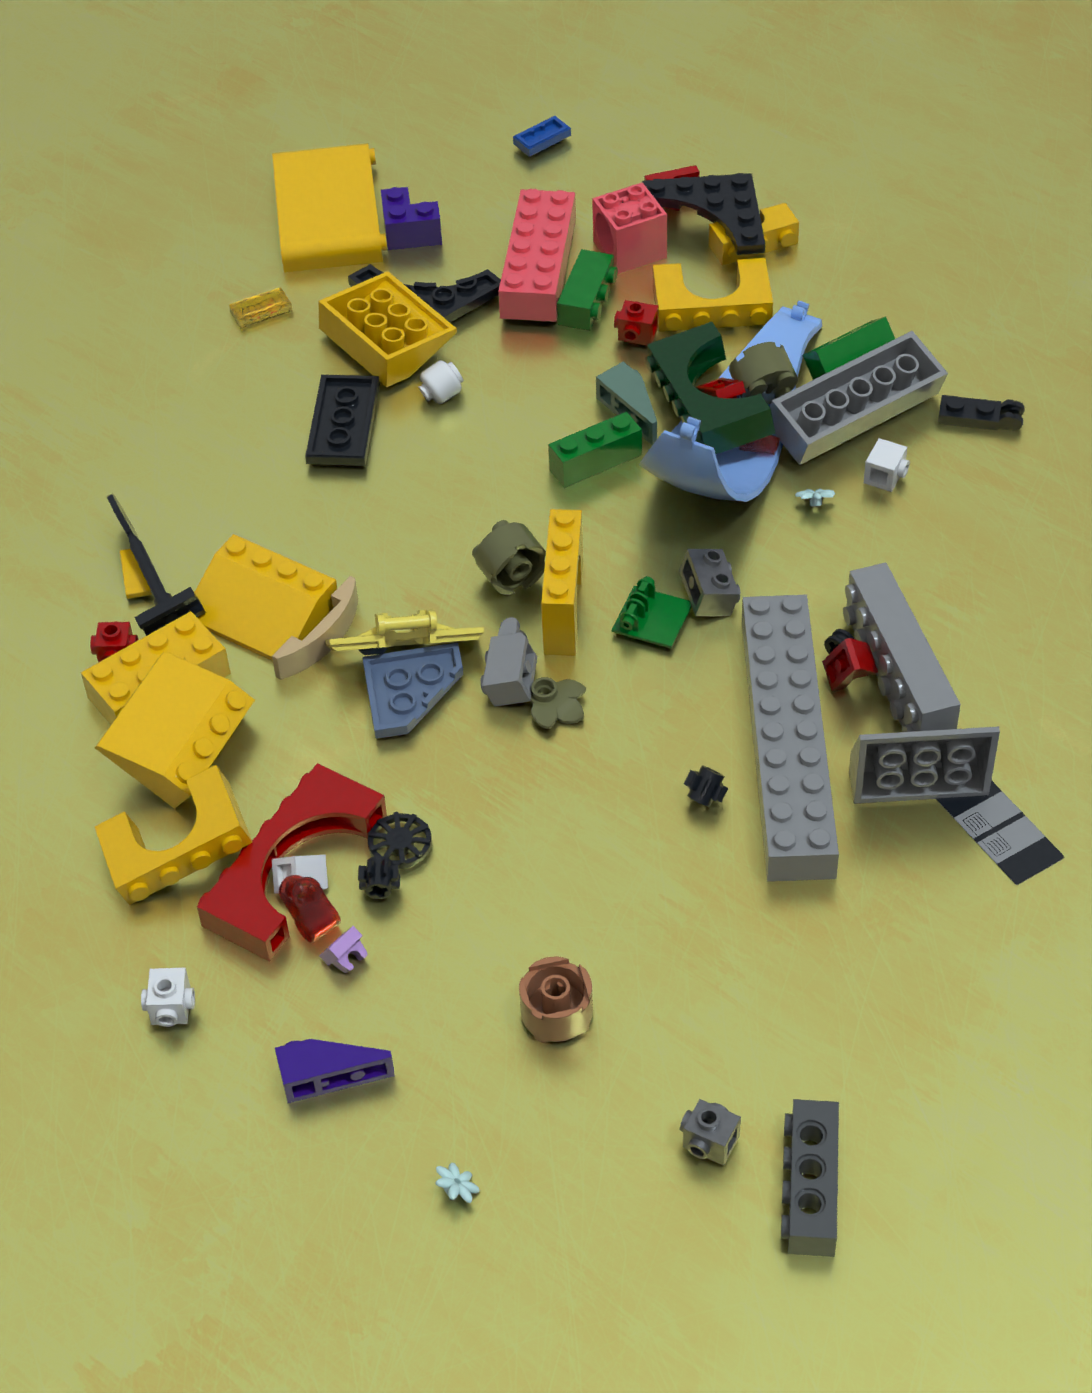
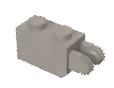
M514 617L506 618L501 622L498 636L491 637L489 650L485 653L486 667L484 675L481 676L480 683L482 692L489 697L494 707L529 702L531 700V685L534 681L537 655L530 646L524 631L519 629L520 623Z

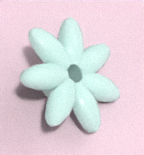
M821 488L815 491L806 489L797 492L795 496L801 497V499L810 498V506H821L822 497H834L835 492Z
M453 1162L449 1164L448 1169L442 1166L436 1167L437 1173L442 1178L438 1179L435 1184L444 1188V1191L451 1200H455L459 1194L466 1202L471 1203V1193H479V1187L469 1182L472 1177L471 1172L465 1171L460 1174L458 1166Z

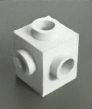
M157 968L149 970L148 989L142 990L141 1006L143 1011H148L151 1025L169 1027L175 1024L188 1023L189 1009L195 1008L194 988L190 987L186 968Z

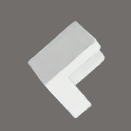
M326 855L291 856L272 859L274 894L328 888Z

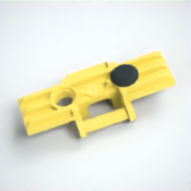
M433 609L418 610L417 614L402 617L388 616V613L375 614L376 627L354 637L326 639L325 645L332 651L359 649L363 655L383 654L388 647L478 640L484 633V627L452 628L437 623L436 611ZM411 629V630H409V631H396V632L394 631V630Z

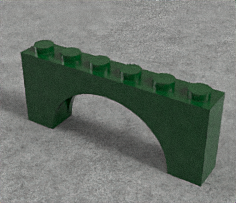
M713 322L647 344L649 356L645 357L647 367L651 374L654 373L659 388L663 387L667 401L669 403L672 402L676 416L678 418L681 417L682 423H687L688 417L701 420L696 442L713 447L715 454H719L775 434L771 408L761 394L744 398H719L705 394L694 387L698 378L707 369L726 360L722 336Z

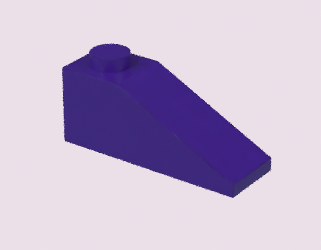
M316 1039L291 1041L284 1046L275 1048L287 1103L395 1076L392 1055L389 1050Z

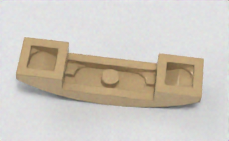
M349 576L331 595L333 609L302 641L291 636L274 653L272 660L276 678L281 680L309 668L331 651L325 645L326 639L344 637L353 622L358 605L357 587L354 577Z

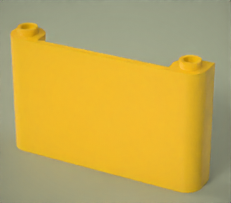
M368 143L272 153L284 273L383 262L382 251L387 250L385 233L380 234L371 168V165L376 164L374 148L369 149Z

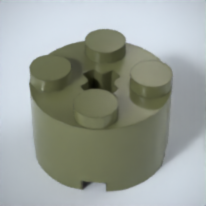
M764 342L749 347L743 351L744 357L737 362L735 358L729 366V373L732 379L743 381L746 393L740 394V398L761 394L767 404H771L772 400L792 391L798 381L784 346L780 344V347H776L775 342Z
M501 520L493 526L492 532L473 549L472 556L475 558L477 566L497 592L503 595L515 594L512 589L521 585L524 589H527L543 575L546 551L524 524L517 522L508 523L506 520Z

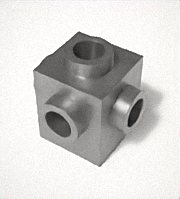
M699 1099L694 1110H687L681 1121L680 1131L683 1132V1148L687 1149L697 1158H708L721 1165H725L740 1137L741 1116L729 1112L721 1104L708 1103Z

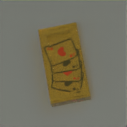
M281 287L229 305L230 313L240 329L293 311L292 304Z

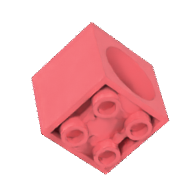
M643 182L592 198L593 242L601 253L614 255V267L618 269L617 274L667 258V213Z

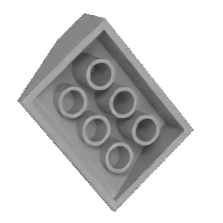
M999 726L859 735L851 750L849 777L854 804L989 795L1000 734Z

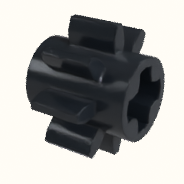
M704 765L701 766L699 772L690 770L684 782V785L690 789L687 796L708 807L711 806L713 800L722 802L728 790V787L722 783L725 776Z
M385 856L369 858L367 866L358 867L359 889L365 890V893L374 899L389 897L392 889L400 888L399 865H393L392 860Z

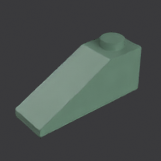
M623 361L596 376V399L616 415L627 411L642 429V437L653 445L657 440V419L640 373Z

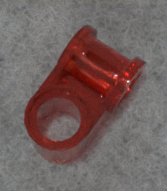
M290 875L281 882L279 887L280 898L294 919L298 931L306 941L311 944L316 942L341 923L338 912L329 902L316 879Z

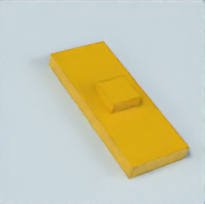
M120 550L127 599L152 595L151 589L132 550Z

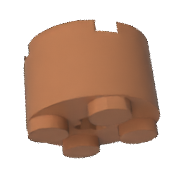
M558 956L547 957L534 962L519 983L521 1017L525 1027L533 1034L537 1041L542 1043L566 1041L584 1034L589 1029V1023L593 1015L592 981L587 970L580 964L578 967L569 963V959Z

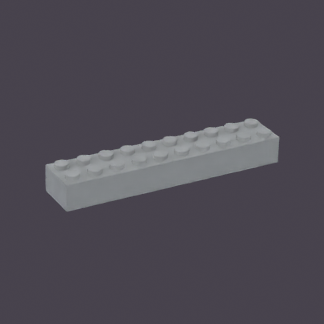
M807 595L743 597L741 623L767 882L836 879L839 851Z

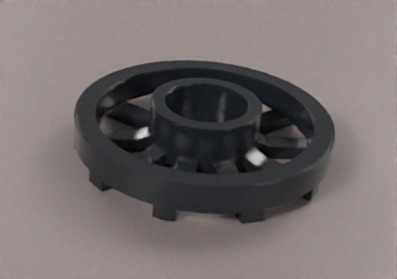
M393 812L392 815L378 819L377 823L368 832V848L371 856H381L377 850L387 847L388 850L384 856L388 858L392 854L399 856L400 860H392L393 865H399V869L409 868L420 863L428 855L432 846V836L428 824L415 814ZM395 822V828L392 829L388 824ZM400 822H406L405 826L400 827ZM412 824L418 826L417 828H414L411 831L409 830ZM383 828L388 833H379V830ZM421 832H424L426 835V838L413 837L414 835ZM374 838L386 840L376 845L373 844ZM414 843L425 844L421 852L414 847ZM410 852H412L415 855L414 857L405 860L404 855H407Z

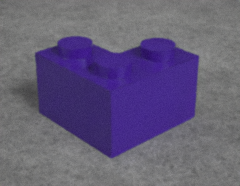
M393 187L381 190L388 250L442 245L438 201L410 204L408 187Z

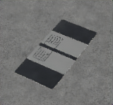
M992 780L989 795L936 798L1016 885L1064 859V855Z

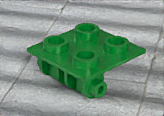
M646 576L638 580L637 586H633L611 632L672 649L690 612L691 603L689 600L656 592L655 581L651 577Z

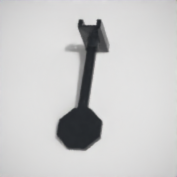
M113 493L108 495L107 499L129 538L130 548L155 597V606L135 617L140 629L147 636L190 611L196 617L205 614L206 611L191 587L174 596L166 592L144 545L139 540L121 504Z

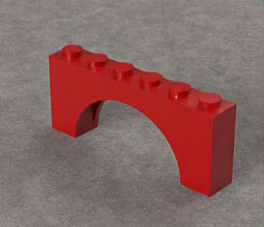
M317 763L309 773L302 776L298 787L293 793L282 800L279 809L272 818L262 824L259 833L252 840L253 843L241 849L239 857L230 868L227 867L223 870L214 887L202 895L197 906L201 926L270 962L290 937L286 916L274 909L265 897L267 883L273 872L272 859L283 858L303 842L322 835L347 833L368 839V832L377 823L376 821L387 816L384 795Z

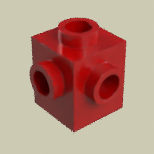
M625 300L621 311H617L614 318V328H618V341L642 345L652 343L658 330L659 305Z
M98 622L96 635L91 636V653L97 656L99 663L138 641V635H133L130 622Z

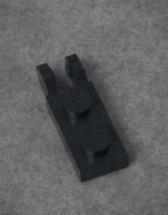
M942 395L938 423L997 431L998 429L1017 431L1023 425L1021 415L1025 411V405L1017 400L1009 399L1001 403V401Z

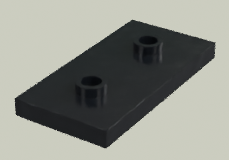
M321 375L305 455L306 464L366 466L380 386L379 376Z

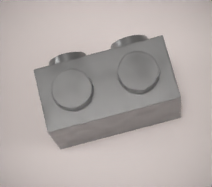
M687 549L679 573L695 616H731L735 604L740 600V587L735 583L731 564L727 562L723 549Z

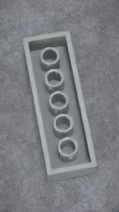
M910 331L772 400L770 408L775 435L797 463L801 465L939 394L948 373L916 334Z
M887 563L850 571L849 585L845 586L847 606L843 608V616L846 624L852 626L855 639L869 644L878 670L876 676L878 678L879 690L883 696H887L890 702L891 714L895 720H899L902 732L957 729L961 704Z

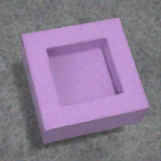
M352 926L319 955L320 958L328 966L333 964L344 973L350 972L354 966L349 962L348 954H354L359 961L367 956V951L360 941L362 934Z

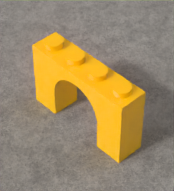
M737 259V290L726 297L717 299L702 298L689 292L683 282L681 263L653 265L655 305H659L658 331L689 330L709 322H713L716 328L765 325L773 317V298L766 259Z
M550 509L541 600L544 655L576 656L578 634L577 585L582 584L583 572L582 510Z
M217 765L186 780L196 806L197 817L189 835L178 845L162 851L147 850L139 828L125 811L94 827L115 889L129 905L144 900L160 889L173 885L180 879L198 870L207 868L215 861L229 854L236 853L241 848L253 843L230 783Z

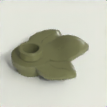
M548 677L536 679L531 685L532 694L530 702L533 704L531 709L533 719L538 725L546 729L553 727L557 720L565 724L582 721L584 719V711L577 699L585 693L586 687L571 679L555 682Z

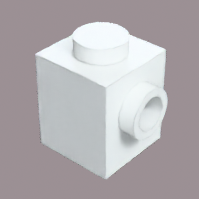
M879 438L865 461L863 483L892 492L899 478H905L908 472L910 461L906 460L907 447Z

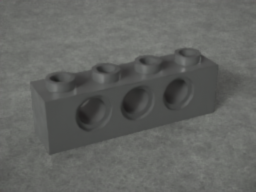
M793 1099L792 1114L785 1113L784 1136L791 1137V1147L784 1146L783 1170H790V1181L783 1180L782 1204H789V1215H782L781 1239H788V1254L835 1257L837 1242L839 1102ZM804 1141H814L818 1144L807 1145ZM812 1174L815 1175L817 1178L806 1179L803 1177V1175ZM811 1208L817 1211V1213L807 1214L801 1210Z

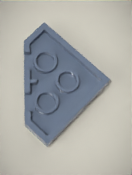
M458 642L362 657L375 738L408 734L463 676Z

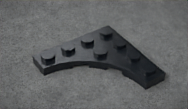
M752 173L642 181L661 207L680 209L682 206L697 210V215L713 223L719 222L725 228V233L732 241L737 255L765 253V240Z
M369 264L348 276L349 285L352 287L384 272ZM487 269L476 275L456 280V285L437 287L436 283L415 282L414 286L404 285L447 321L452 322L499 296L498 291L501 279Z

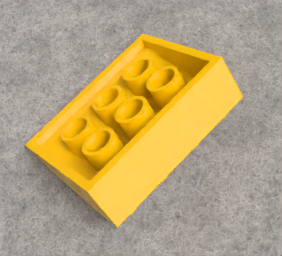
M388 271L318 301L319 329L373 376H379V381L385 387L409 378L457 333L455 326Z
M233 534L214 554L194 592L206 611L205 614L197 618L211 633L272 660L274 653L291 636L302 641L333 609L331 595L337 590L336 579Z
M164 651L94 748L175 809L191 796L186 780L210 768L255 699L229 679Z

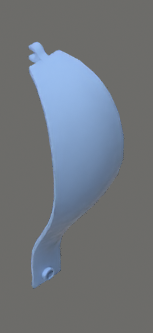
M799 300L797 305L793 306V309L782 306L741 351L736 360L738 362L744 357L743 351L749 347L764 342H775L776 347H780V344L784 346L798 377L805 349L810 339L822 327V319L807 315L809 304ZM729 366L719 378L732 379L729 373ZM688 417L687 423H682L681 420L672 432L664 430L639 464V466L654 476L684 491L718 500L748 502L757 497L770 482L778 464L783 444L775 434L715 454L713 447L695 441L701 420Z

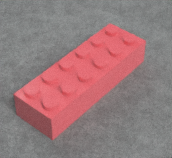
M521 189L498 291L500 319L557 321V302L563 289L576 221L575 192Z

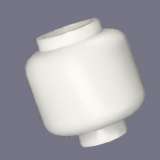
M440 360L421 373L420 380L422 385L418 388L427 401L433 399L438 404H444L460 393L461 383L464 380L452 362L447 364Z

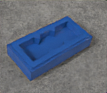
M553 116L513 136V144L530 157L571 136V128L559 118Z

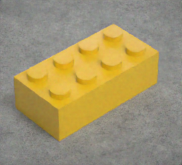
M191 611L81 672L87 698L110 724L115 720L164 651L222 677L231 674L226 648Z

